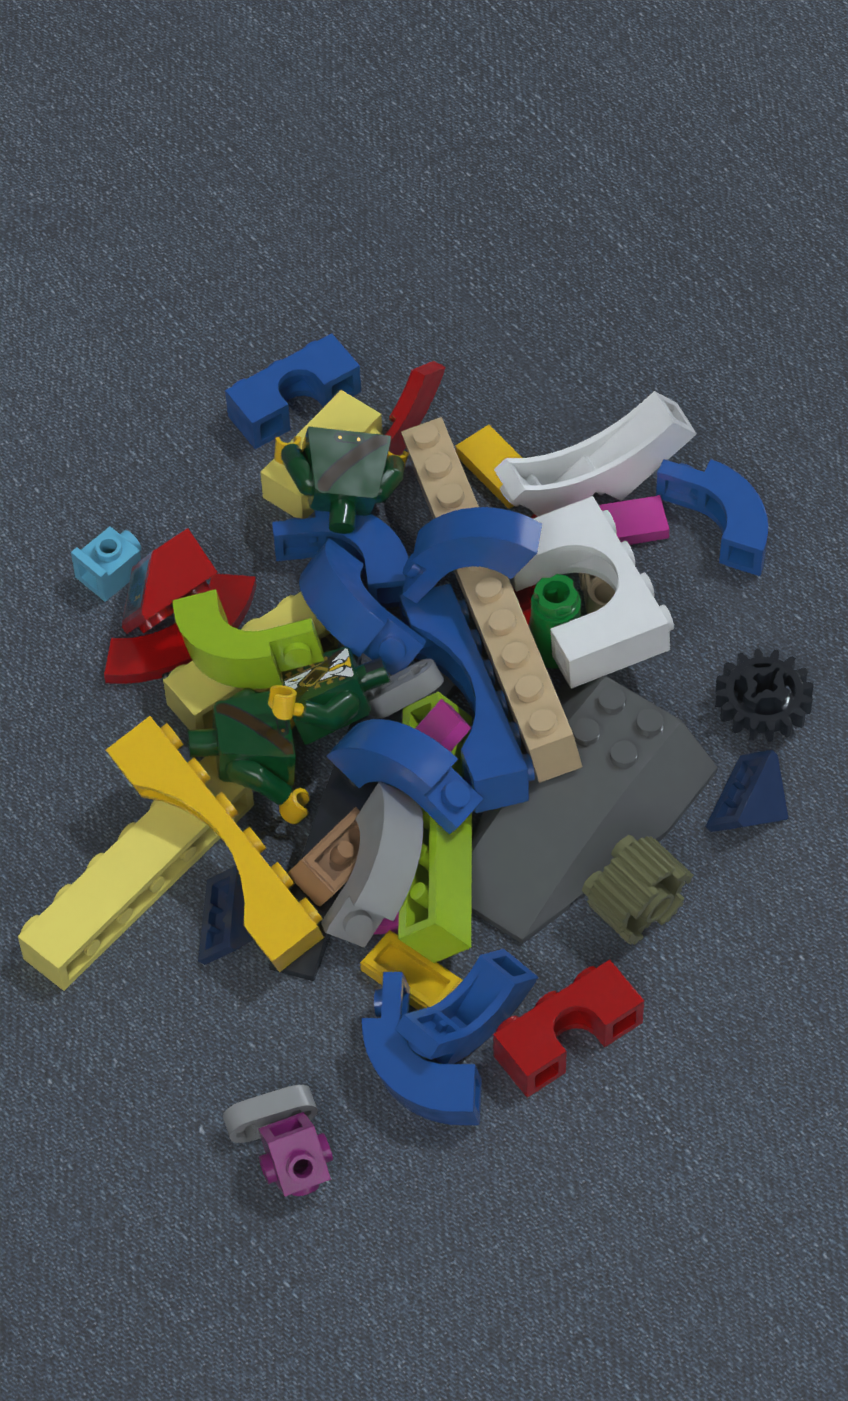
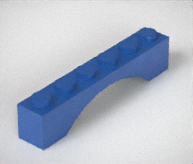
M451 584L433 587L418 603L413 602L402 594L399 595L401 621L426 640L424 647L415 658L419 660H434L439 671L459 688L472 709L474 721L470 734L461 748L462 778L483 798L474 809L475 813L529 801V781L535 780L533 763L528 753H521V737L515 721L508 722V708L505 695L502 690L495 691L493 668L489 659L482 660V645L478 631L476 629H469L470 620L465 601L463 599L457 600Z

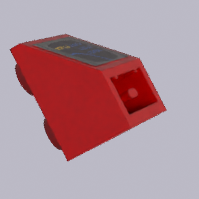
M189 528L153 550L132 567L122 621V629L126 634L137 627L144 634L174 613V609L171 606L173 604L172 600L203 593L211 589L207 580L218 572Z

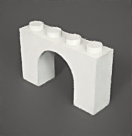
M591 496L533 518L542 523L538 552L512 579L509 578L515 591L535 585L541 578H550L556 574L562 575L566 573L594 575L607 582L615 591L611 600L599 610L550 629L552 656L571 689L670 650L669 631L674 629L671 614L664 604L659 606L656 602L653 585L645 572L641 574L635 567L633 551L627 541L620 542L616 535L615 522L608 510L602 511L595 498Z

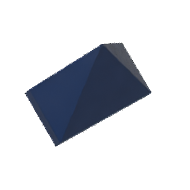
M773 750L740 755L705 826L710 832L789 819L779 759Z
M237 866L207 879L198 962L204 965L236 951L253 940L244 927L245 902L241 877Z

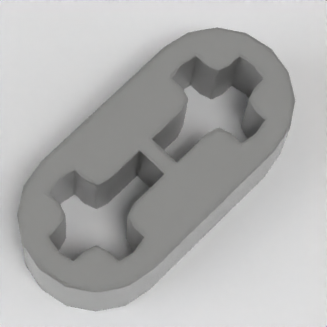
M421 660L390 676V683L367 691L371 707L369 715L385 718L439 688L444 682V678L434 660Z
M293 1085L238 1102L223 1113V1120L231 1141L245 1143L261 1138L258 1128L302 1112L306 1114L309 1120H312L317 1115L318 1109L309 1086Z

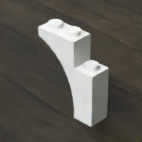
M654 391L626 416L591 438L546 455L529 458H506L494 471L503 484L500 487L503 496L516 507L522 505L529 508L537 516L589 498L595 492L599 495L606 493L622 501L660 467L663 459L668 460L697 433L676 402Z

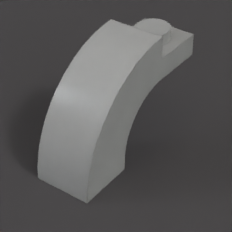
M378 782L355 818L360 831V845L356 863L347 883L321 922L325 933L364 948L382 920L386 918L394 921L400 911L417 870L423 841V813L421 806L403 791L382 782Z

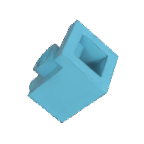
M109 526L80 550L76 547L71 552L75 578L106 602L130 582L132 567L141 561L140 551L142 548L139 541L131 532L124 530L119 534Z

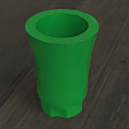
M556 574L550 578H541L537 582L531 598L529 629L545 667L551 669L560 668L552 656L550 629L581 617V599L574 588V581L561 574Z

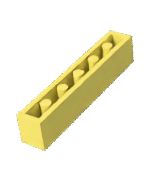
M216 756L204 757L199 763L211 778L205 785L214 797L223 792L239 813L233 818L234 822L237 823L254 806L252 789L233 782H223L218 777ZM154 800L150 810L137 822L128 824L120 833L118 841L105 853L97 854L89 862L86 871L73 884H67L59 890L53 903L44 912L31 917L24 924L20 935H18L23 959L65 991L192 867L220 837L207 824L189 812L168 803Z

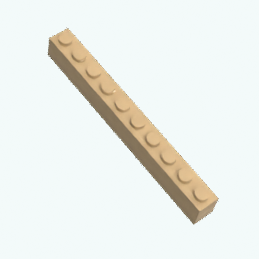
M442 417L401 431L407 452H409L411 465L433 519L455 510L479 507ZM464 567L454 570L500 687L505 695L508 707L518 726L525 749L531 757L539 783L583 767L573 732L509 578L495 570L484 567Z

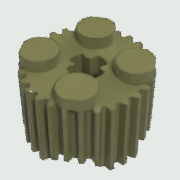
M628 835L615 845L611 853L614 858L609 865L604 867V871H596L585 881L582 892L589 899L587 901L589 906L627 943L637 944L639 940L644 938L641 934L644 928H648L655 921L661 925L669 922L671 917L678 912V908L683 906L685 898L680 894L681 888L686 883L689 884L694 875L652 836L642 837L637 841L632 835Z

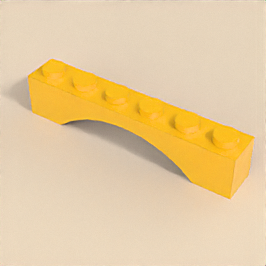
M151 716L147 717L106 749L107 753L141 797L162 801L189 812L207 824L226 843L233 855L241 877L245 902L244 927L280 973L324 938L317 926L323 918L306 897L298 902L288 890L295 883L278 862L270 867L260 853L267 848L250 827L243 832L233 820L239 813L223 792L214 797L205 784L211 780L210 776L195 757L187 762L179 753L178 749L184 744L168 723L160 728Z

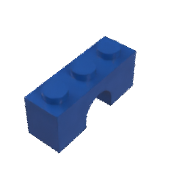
M331 333L318 341L308 343L296 353L273 362L268 368L247 379H241L232 387L226 389L228 417L253 448L257 449L274 440L275 437H279L291 430L289 405L286 402L296 396L312 397L324 408L340 390L352 397L361 392L360 365Z

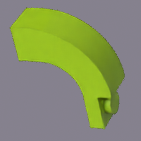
M216 589L172 600L175 620L192 661L202 673L216 682L243 689L271 688L274 685H282L280 672L324 661L322 646L312 618L261 631H244L228 624Z

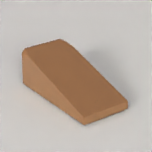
M357 807L345 816L288 872L290 878L318 906H322L348 881L353 871L360 845V831L355 819L360 812Z

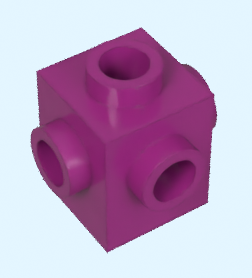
M304 1112L258 1128L266 1153L258 1156L267 1184L275 1182L285 1197L291 1194L293 1196L310 1194L319 1188L320 1183L331 1180L326 1163L333 1161L329 1143L324 1133L317 1135L314 1125Z

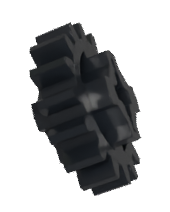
M760 648L755 649L754 658L748 659L742 652L737 655V665L726 662L723 675L717 676L715 707L721 708V721L725 722L733 719L732 732L736 734L745 728L749 730V740L754 741L758 733H764L768 742H773L774 732L780 731L786 738L791 736L792 725L802 728L805 722V715L810 714L812 710L814 686L813 683L806 682L807 669L794 670L796 658L791 656L783 662L779 660V650L775 649L770 657H763ZM734 691H737V692H738V698H737V699H736V697H735ZM791 691H792L794 700H793L792 698H790Z

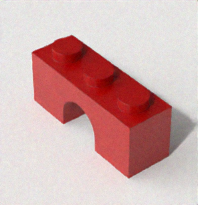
M610 959L597 968L590 966L581 971L573 983L559 992L551 991L542 996L535 1004V1007L520 1017L517 1015L511 1016L503 1021L493 1034V1056L526 1098L566 1073L567 1051L557 1040V1037L562 1032L575 1028L587 1030L605 1048L643 1023L644 999Z

